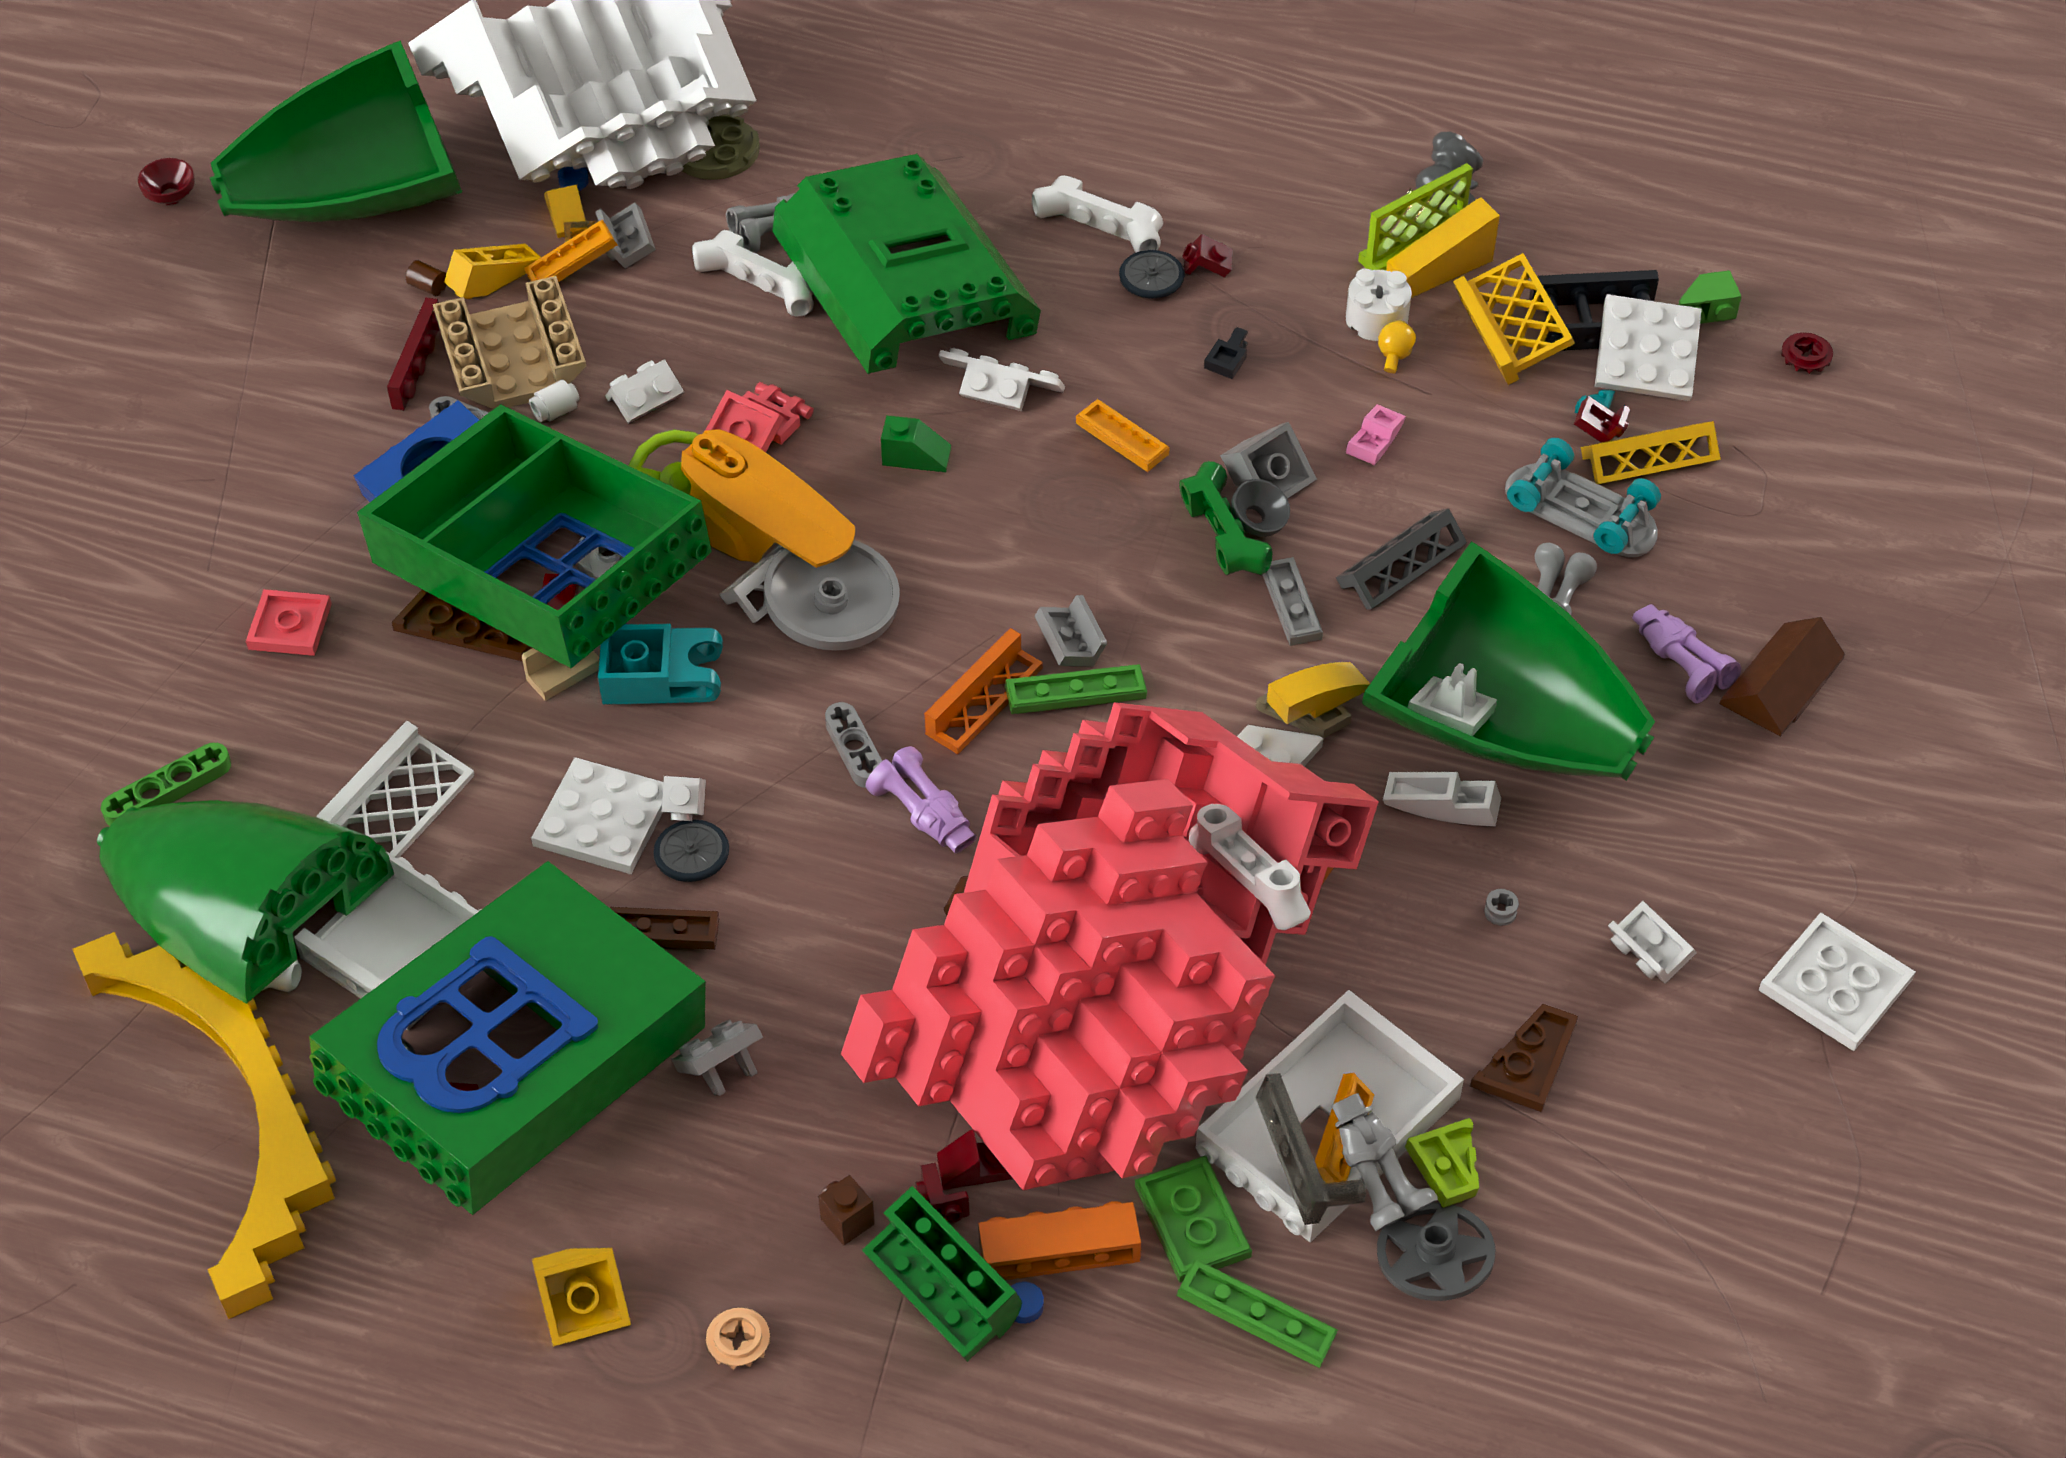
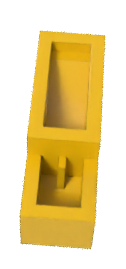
M1351 662L1321 664L1289 674L1268 684L1267 703L1286 724H1289L1308 713L1316 718L1364 693L1370 683Z

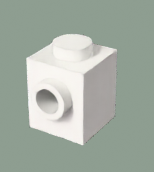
M664 776L662 812L671 813V820L692 821L693 815H703L706 780Z

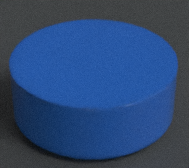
M568 166L560 168L558 171L560 187L577 185L578 191L584 189L589 183L586 167L580 169H573V167Z
M1031 1282L1013 1284L1011 1287L1022 1301L1021 1310L1015 1322L1026 1324L1037 1320L1044 1309V1296L1041 1289Z

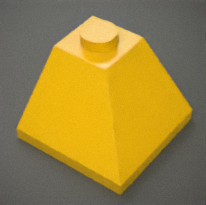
M570 1248L532 1259L553 1346L631 1325L612 1248Z

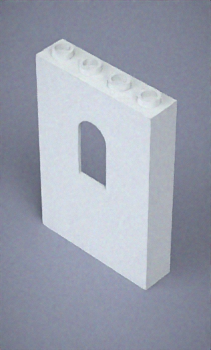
M1350 990L1342 995L1241 1088L1236 1101L1224 1103L1197 1129L1196 1149L1201 1157L1206 1155L1210 1164L1214 1163L1222 1169L1231 1183L1246 1189L1254 1196L1261 1208L1275 1213L1283 1220L1290 1232L1295 1235H1301L1308 1242H1312L1367 1187L1355 1166L1351 1167L1347 1181L1338 1190H1333L1312 1169L1314 1161L1301 1169L1289 1168L1279 1160L1277 1149L1281 1142L1319 1107L1330 1115L1331 1106L1334 1103L1343 1074L1355 1073L1373 1092L1374 1098L1371 1104L1373 1110L1371 1112L1394 1135L1396 1145L1393 1149L1397 1159L1406 1151L1405 1145L1408 1138L1425 1133L1460 1100L1464 1082L1461 1076ZM1377 1161L1375 1166L1380 1176L1383 1170Z

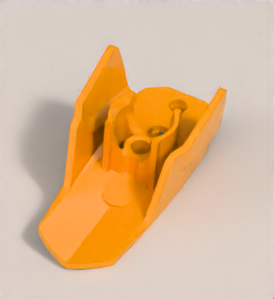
M716 429L706 430L703 434L697 435L693 439L692 444L682 451L681 471L691 483L690 496L702 502L711 547L740 561L758 563L767 550L774 543H777L816 568L834 562L851 548L855 537V526L812 487L754 444L732 433Z

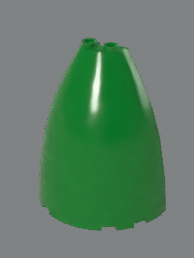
M401 40L356 59L307 85L271 109L210 163L214 176L209 178L216 194L221 193L222 198L217 201L224 217L236 215L268 220L302 222L354 220L414 208L462 193L460 183Z
M1472 541L1436 590L1427 613L1405 643L1399 642L1365 690L1362 699L1364 706L1415 733L1459 751L1493 762L1542 772L1575 776L1621 777L1627 781L1637 765V762L1633 760L1637 752L1644 755L1654 739V736L1650 735L1649 732L1655 720L1631 684L1602 647L1567 611L1517 571ZM1459 663L1464 665L1463 673L1465 675L1468 674L1470 669H1476V692L1498 700L1495 712L1473 736L1422 716L1408 708L1409 701L1433 676L1444 679L1446 676L1451 677Z
M207 800L167 803L139 809L130 807L110 827L103 828L97 837V845L100 847V863L115 892L135 921L168 953L205 980L245 1003L252 1000L297 960L293 931L324 904L333 898L335 911L347 916L394 875L386 850L371 839V837L317 817L259 803Z

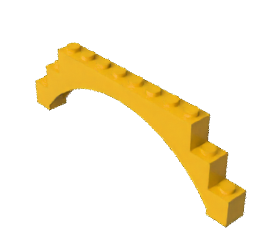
M115 932L73 948L72 950L92 996L107 993L128 997L155 1005L181 1017L204 1032L224 1050L238 1067L250 1087L255 1100L259 1123V1160L255 1184L247 1211L234 1239L219 1263L207 1270L228 1319L273 1300L268 1285L275 1282L268 1264L304 1249L299 1234L305 1232L306 1229L299 1214L335 1199L330 1184L337 1181L328 1160L320 1163L317 1154L322 1153L323 1150L315 1132L312 1131L307 1134L304 1125L310 1122L302 1103L294 1104L290 1097L295 1095L296 1091L288 1073L280 1075L278 1067L283 1066L276 1046L267 1047L265 1039L270 1038V1034L263 1018L255 1019L252 1011L257 1010L254 998L248 1003L235 998L202 978L160 946L133 956L128 942L120 945Z

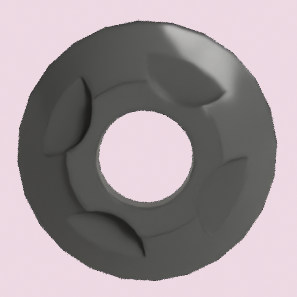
M1252 479L1242 483L1236 489L1231 500V512L1234 519L1238 518L1241 521L1246 532L1259 537H1267L1278 533L1287 524L1290 517V504L1283 491L1273 483L1262 479ZM1246 510H1256L1261 515L1262 522L1254 523L1250 521L1246 515Z

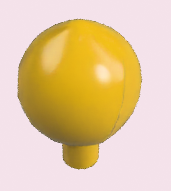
M1398 320L1388 323L1383 327L1378 336L1379 349L1387 357L1384 371L1388 373H1396L1399 360L1405 359L1411 354L1416 340L1414 330L1405 321Z

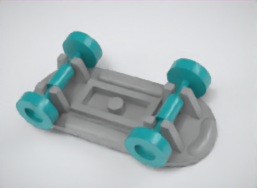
M1560 438L1548 439L1542 446L1541 456L1536 463L1525 465L1515 470L1508 477L1505 483V493L1515 508L1524 512H1530L1598 545L1608 553L1624 557H1639L1652 550L1657 541L1658 529L1655 520L1648 511L1654 509L1661 500V492L1658 487L1647 479L1638 478L1628 487L1627 497L1624 498L1582 476L1571 473L1565 469L1574 460V451L1566 441Z

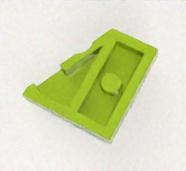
M1470 1118L1408 1138L1405 1149L1430 1188L1435 1191L1443 1208L1476 1197L1479 1190L1478 1172L1474 1167L1477 1160L1476 1149L1472 1147L1471 1139L1473 1122Z

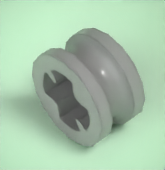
M1496 889L1491 891L1487 896L1484 909L1488 921L1499 926L1512 923L1517 915L1518 898L1510 890ZM1500 903H1501V904H1505V905H1506V906H1505V909H1506V910H1505V911L1497 910V908H1498V905H1497V904H1500Z

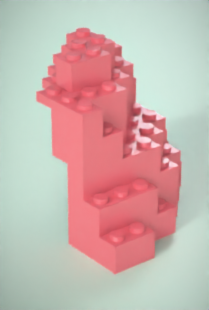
M1114 702L1108 723L1082 720L1079 733H1073L1068 753L1042 750L1039 764L1032 765L1027 783L1002 780L999 794H992L964 893L986 890L996 859L1027 855L1038 824L1098 817L1108 788L1111 785L1169 779L1193 804L1187 825L1182 834L1188 842L1189 832L1197 824V814L1201 808L1210 804L1226 805L1241 818L1242 830L1277 863L1286 859L1300 873L1301 893L1311 911L1310 917L1301 924L1282 931L1276 928L1267 907L1210 853L1200 854L1208 863L1196 893L1266 965L1276 933L1306 935L1327 867L1357 869L1379 801L1355 784L1324 781L1301 764L1269 760L1203 712Z
M1169 779L1111 785L1108 788L1098 817L1038 824L1027 855L996 859L986 890L954 894L944 925L913 929L893 989L860 995L841 1055L863 1083L896 1078L918 1106L950 1101L1022 1190L1077 1180L1116 1171L1121 1178L1152 1172L1164 1142L1194 1136L1206 1106L1236 1101L1248 1072L1240 1061L1244 1055V1050L1251 1033L1256 1026V1021L1263 1004L1268 997L1275 975L1196 893L1208 862L1182 836L1193 808V804Z

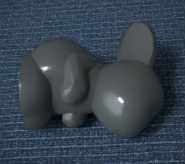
M1440 132L1434 136L1432 141L1433 150L1431 157L1435 163L1423 169L1415 179L1416 187L1418 189L1466 163L1473 168V174L1483 166V158L1475 147L1462 136L1453 132ZM1460 180L1455 183L1451 190L1455 188ZM1471 180L1470 190L1475 189L1478 186V182ZM1436 192L1433 193V195L1430 197L1428 201H1430L1433 198ZM1469 193L1468 205L1476 200L1471 193ZM1449 194L1446 195V197L1442 200L1441 203L1445 201Z

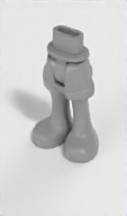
M795 193L788 196H780L777 198V202L746 207L740 205L728 208L726 211V221L729 230L743 237L745 249L757 253L760 249L761 236L772 231L775 206L783 199L788 201Z
M1543 543L1538 546L1534 555L1536 565L1541 573L1537 588L1550 598L1554 583L1563 568L1565 556L1563 550L1556 544ZM1579 552L1573 554L1568 560L1564 579L1556 597L1550 598L1570 615H1572V609L1569 603L1574 591L1579 585L1586 583L1595 575L1597 563L1594 558L1586 553Z
M1355 1093L1331 1106L1339 1120L1335 1123V1127L1339 1129L1343 1145L1342 1153L1349 1167H1357L1372 1200L1373 1214L1371 1215L1370 1222L1375 1231L1383 1229L1438 1200L1435 1191L1431 1188L1417 1189L1408 1181L1393 1149L1396 1145L1394 1135L1371 1112L1373 1110L1371 1106L1365 1107L1359 1093ZM1378 1161L1388 1179L1397 1203L1393 1202L1380 1179L1375 1162Z

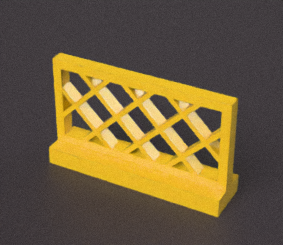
M1524 253L1469 281L1466 280L1464 275L1453 281L1464 307L1508 385L1520 380L1518 372L1575 344ZM1523 266L1525 270L1521 279L1508 277L1510 271ZM1489 282L1496 283L1492 294L1483 293L1478 290L1479 287ZM1504 285L1517 287L1512 297L1500 295ZM1524 288L1537 290L1533 301L1520 299ZM1496 303L1508 305L1504 315L1491 313ZM1516 306L1529 308L1524 319L1511 317ZM1536 309L1549 311L1545 322L1532 320ZM1508 324L1521 326L1516 337L1504 335ZM1528 328L1541 330L1537 340L1524 338ZM1549 331L1558 332L1563 335V338L1553 343L1544 342ZM1520 346L1533 348L1530 355L1520 360L1517 359L1516 354Z

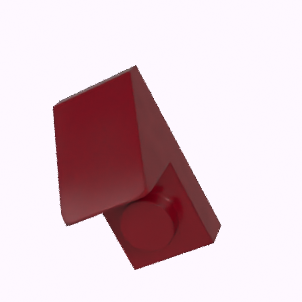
M974 1129L969 1130L937 1152L943 1190L1013 1179L985 1143L976 1142Z

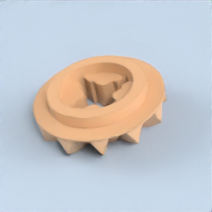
M732 1308L717 1315L707 1329L706 1343L708 1352L715 1358L718 1365L723 1363L729 1365L733 1370L737 1366L742 1365L751 1367L753 1361L759 1357L764 1358L765 1350L768 1344H770L768 1324L759 1313L751 1309ZM742 1327L744 1338L749 1341H742L738 1350H735L732 1340L728 1338H735L739 1328Z

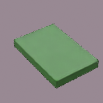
M1206 1155L1135 1179V1188L1179 1283L1183 1282L1194 1259L1215 1269H1220L1252 1257V1249Z

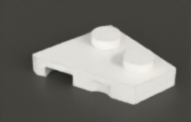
M1247 725L1237 736L1271 761L1301 764L1304 767L1323 746V738L1318 735Z

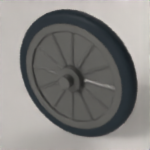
M1144 250L1130 255L1124 260L1119 270L1120 281L1129 292L1136 296L1150 299L1162 298L1173 294L1181 287L1185 277L1184 268L1180 261L1173 255L1158 250Z
M698 819L680 821L669 826L659 835L654 845V860L660 871L674 880L682 882L701 881L713 876L724 866L729 855V842L724 832L710 822Z

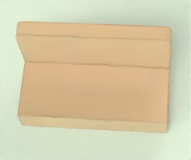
M534 648L522 654L526 680L545 701L599 670L600 657L594 651L572 668Z

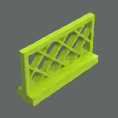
M1466 163L1372 212L1367 249L1359 252L1358 262L1366 269L1386 270L1389 259L1468 206L1473 168ZM1460 180L1455 188L1451 190L1455 183ZM1436 192V194L1433 196V198H1432V199L1430 200V202L1428 203L1427 201L1430 199V197L1433 195V193ZM1447 194H1449L1445 201L1442 203V205L1438 208L1442 200L1446 197ZM1412 205L1408 212L1403 215L1407 208ZM1425 207L1421 214L1418 216V218L1414 220V218L1421 211V209ZM1389 217L1381 227V220ZM1401 219V221L1399 222V224L1396 226V228H1395V229L1393 230V232L1391 233L1390 231L1392 230V228L1395 226V224L1398 222V220Z

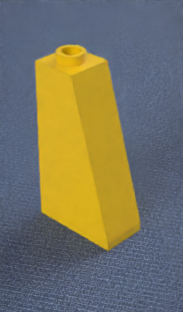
M1482 197L1476 199L1389 259L1386 271H1400L1404 273L1406 281L1411 288V298L1490 263L1494 257L1500 215Z

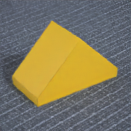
M577 185L549 190L544 193L558 238L579 234L587 229Z

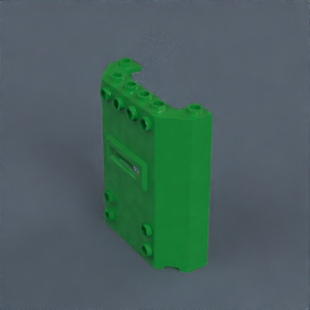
M918 154L807 176L797 185L799 190L788 201L783 199L775 206L772 232L796 265L802 277L867 374L897 367L900 343L1005 318H1009L1006 334L1008 340L1037 334L1041 309L942 173L935 167H931ZM948 236L951 240L893 254L889 250V248Z

